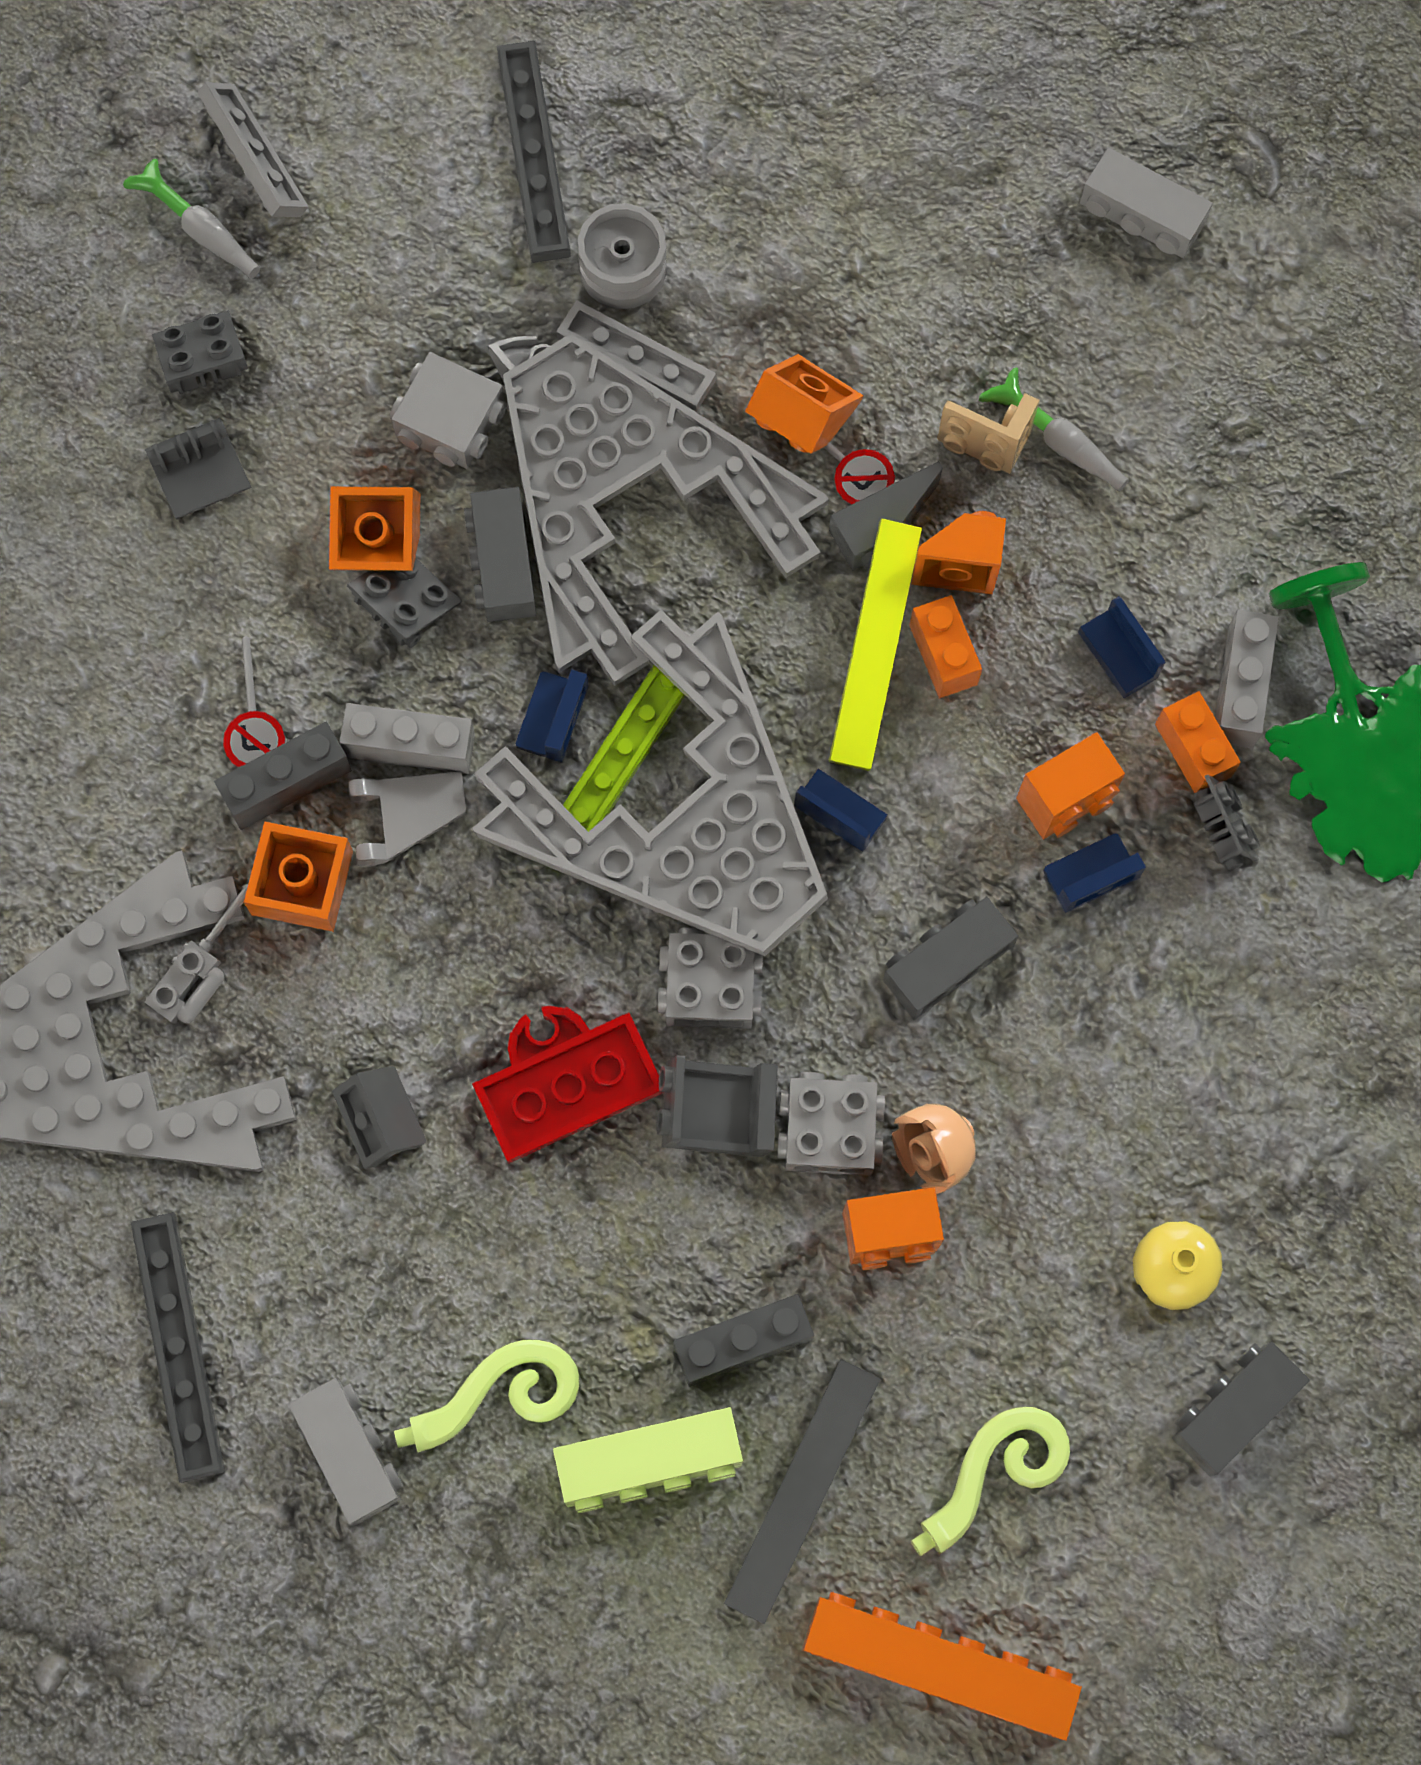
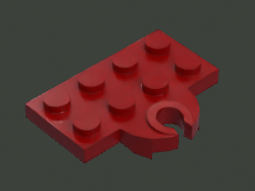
M543 1006L541 1009L544 1019L555 1027L553 1036L546 1041L535 1040L530 1035L532 1024L526 1014L519 1019L509 1035L507 1049L511 1066L472 1083L508 1164L664 1093L659 1090V1074L629 1012L590 1030L581 1016L568 1007Z

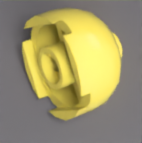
M1186 1221L1166 1222L1151 1229L1138 1243L1133 1257L1134 1278L1137 1284H1140L1143 1292L1148 1295L1147 1298L1154 1304L1170 1310L1189 1309L1204 1302L1217 1288L1223 1270L1221 1251L1215 1239L1202 1227Z

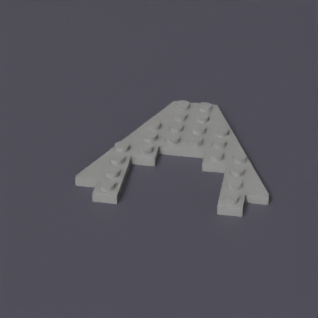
M570 333L503 374L554 662L559 673L592 653L612 684L616 686L649 665V659L632 643L630 637L632 634L583 563L615 544V537L596 511V508L659 469L663 471L683 501L713 482L718 481L785 578L819 558L820 550L800 522L828 505L829 498L826 494L574 334Z
M660 610L630 637L632 643L712 722L683 748L685 755L709 779L649 833L621 804L588 832L505 746L474 773L477 780L500 804L478 822L472 830L482 840L766 956L828 900L827 892L722 615L719 612L715 613L692 635L688 636L671 618Z
M182 850L175 852L0 985V1140L254 1172L264 1170L255 1132L296 1120L287 1081L284 1076L159 1111L151 1074L148 1070L107 1081L89 1006L90 1004L131 993L121 953L214 928L239 895L233 876L192 886L185 854ZM242 905L228 924L245 920Z

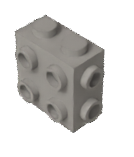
M429 352L423 364L419 362L414 367L409 379L410 387L405 396H399L392 406L390 418L392 419L395 436L403 445L411 449L418 450L421 447L433 453V456L445 465L453 467L457 464L468 469L474 457L479 459L482 456L488 443V436L486 435L492 424L498 425L505 414L507 403L504 402L503 387L495 381Z
M680 928L678 933H669V946H660L659 971L668 972L667 988L659 987L658 1013H666V1026L751 1029L753 1016L761 1017L762 991H753L754 975H762L763 955L712 934H704V931L697 928Z
M817 1072L799 1073V1078H791L789 1090H781L779 1115L788 1116L787 1133L779 1132L777 1158L786 1159L785 1171L871 1176L874 1164H882L883 1138H875L876 1121H884L885 1095H877V1082H868L867 1076L856 1074L843 1075L842 1081L825 1080V1075Z

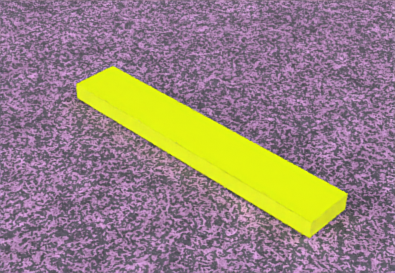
M881 519L879 522L829 762L866 771L871 770L922 531L921 527L887 519Z

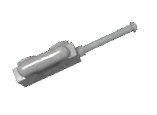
M248 884L242 886L243 890L206 939L203 938L199 944L191 940L183 945V952L179 957H174L171 962L173 965L145 1000L147 1005L170 1022L176 1024L180 1020L183 1023H191L224 981V973L218 968L222 962L211 955L209 951L213 947V942L244 903ZM202 977L203 980L201 981V983L198 985V987L195 989V991L192 993L189 999L186 1002H184L183 999L186 997V995L189 993V991L192 989V987L195 985L198 979Z

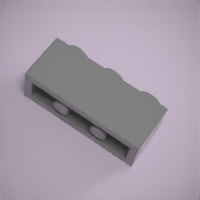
M1109 147L1085 183L1080 204L1086 206L1092 214L1098 217H1106L1121 225L1127 233L1135 236L1140 235L1155 243L1161 251L1167 254H1175L1183 259L1205 225L1213 204L1209 200Z
M1237 609L1228 626L1215 718L1228 741L1233 746L1253 749L1262 735L1279 616Z
M346 703L340 745L349 759L449 772L462 771V773L469 774L475 732L472 719Z
M334 1378L288 1403L350 1525L355 1526L402 1500L397 1490L403 1487V1483L393 1464L389 1463L384 1466L376 1450L383 1447V1444L372 1423L364 1426L356 1410L363 1406L351 1383L343 1387L341 1381Z

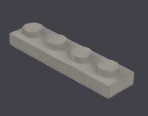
M205 82L198 91V95L207 108L209 116L215 121L224 136L227 146L233 151L242 166L245 176L251 181L260 196L265 209L272 217H301L309 206L235 84Z
M578 300L575 301L556 331L558 340H561L570 333L574 334L695 412L698 411L716 381L715 372Z

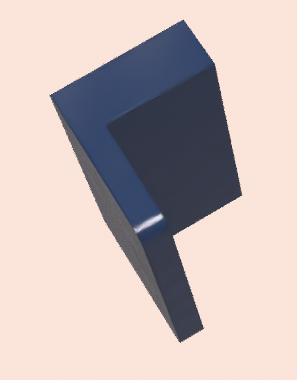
M1120 596L1111 601L1108 611L1079 628V635L1123 698L1128 697L1158 679L1165 665V660Z
M571 669L567 679L548 672L540 673L516 740L517 749L561 763L563 762L589 688L587 674Z
M819 768L805 787L800 786L795 794L794 806L862 852L886 821L888 815Z
M1115 833L1045 866L1043 872L1064 912L1067 913L1139 879L1146 866L1139 853L1129 855L1120 836Z

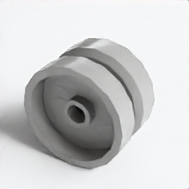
M623 203L610 204L595 211L583 223L578 236L581 282L588 294L600 304L615 309L636 308L651 301L661 290L666 277L665 232L658 219L642 207Z

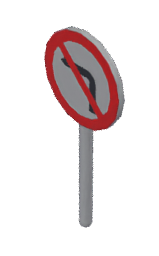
M830 442L824 447L840 462L836 468L834 481L838 494L848 504L852 505L894 484L895 475L892 464L886 456L876 450L861 449L852 451L845 456Z
M247 636L242 638L248 712L240 714L229 723L224 732L223 740L226 756L238 768L286 742L283 727L275 717L265 712L256 711L250 638Z

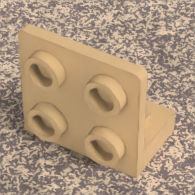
M1024 393L1018 407L1013 404L1009 406L1002 424L956 403L947 401L943 407L937 439L943 443L945 448L953 453H966L979 459L980 463L990 470H1002L1010 474L1031 434L1039 399Z

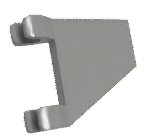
M462 771L381 780L354 779L349 782L351 802L364 803L380 798L385 844L363 843L357 845L356 858L357 864L360 867H371L386 863L466 814Z

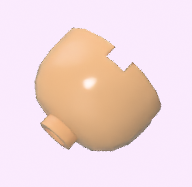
M926 1104L910 1110L895 1119L894 1124H898V1129L892 1132V1141L896 1155L910 1177L915 1175V1171H917L921 1179L926 1182L920 1187L923 1189L935 1187L936 1194H939L958 1184L967 1176L975 1161L974 1129L965 1117L947 1106Z

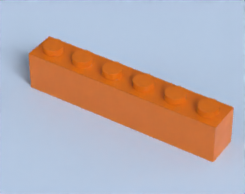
M830 1592L829 1599L818 1598L802 1651L1067 1741L1082 1686L1071 1683L1073 1674L1051 1666H1046L1045 1673L1027 1668L1029 1659L1007 1651H1003L1001 1659L985 1654L986 1644L960 1636L958 1644L941 1638L942 1629L919 1621L916 1622L915 1629L897 1623L900 1615L875 1606L873 1607L872 1614H868L854 1609L857 1600L838 1593Z

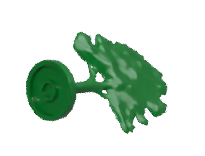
M1355 562L1312 572L1270 590L1269 598L1272 607L1275 609H1290L1312 604L1333 672L1335 690L1328 698L1325 713H1314L1306 718L1295 720L1283 726L1274 725L1266 731L1265 738L1271 744L1269 751L1276 755L1280 761L1287 757L1304 770L1293 775L1289 795L1300 800L1311 793L1316 799L1325 802L1327 808L1312 818L1311 824L1325 855L1338 862L1341 866L1345 864V857L1353 849L1363 859L1365 872L1381 883L1388 882L1398 875H1404L1407 880L1413 879L1414 871L1421 862V665L1410 666L1407 672L1395 681L1394 686L1390 687L1367 686L1355 674L1344 645L1342 632L1331 600L1332 597L1356 589L1368 581L1370 575L1366 563ZM1361 694L1367 699L1372 700L1378 707L1377 714L1369 719L1364 718L1359 712L1356 695ZM1382 694H1389V696L1384 698ZM1337 703H1341L1344 713L1340 716L1337 713Z

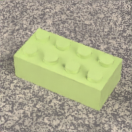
M731 1407L553 1448L564 1503L567 1507L575 1506L577 1513L603 1508L602 1499L620 1496L621 1503L648 1497L646 1489L664 1485L665 1493L691 1487L692 1478L707 1475L709 1483L735 1477V1468L741 1467L743 1463Z

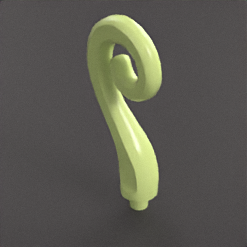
M529 1339L507 1344L485 1358L472 1371L446 1405L439 1409L410 1417V1427L395 1430L397 1446L401 1448L415 1444L417 1452H421L447 1442L457 1435L470 1421L496 1380L507 1370L525 1363H541L549 1367L556 1377V1392L545 1403L538 1404L531 1401L528 1396V1390L538 1382L539 1374L535 1370L527 1369L514 1376L509 1385L508 1397L510 1404L515 1412L525 1420L538 1423L554 1420L569 1410L576 1400L579 1390L577 1365L568 1353L551 1342Z
M1035 1407L1012 1408L997 1414L986 1422L977 1432L967 1450L951 1499L944 1507L921 1523L924 1532L911 1540L916 1552L922 1556L932 1548H935L939 1554H942L966 1533L977 1513L989 1459L997 1445L1009 1435L1020 1430H1032L1044 1438L1049 1450L1045 1464L1039 1469L1033 1470L1025 1466L1023 1457L1029 1449L1027 1440L1019 1438L1012 1441L1004 1451L1003 1459L1005 1470L1010 1478L1019 1485L1031 1489L1045 1487L1056 1481L1064 1472L1070 1456L1069 1438L1061 1422L1050 1413Z

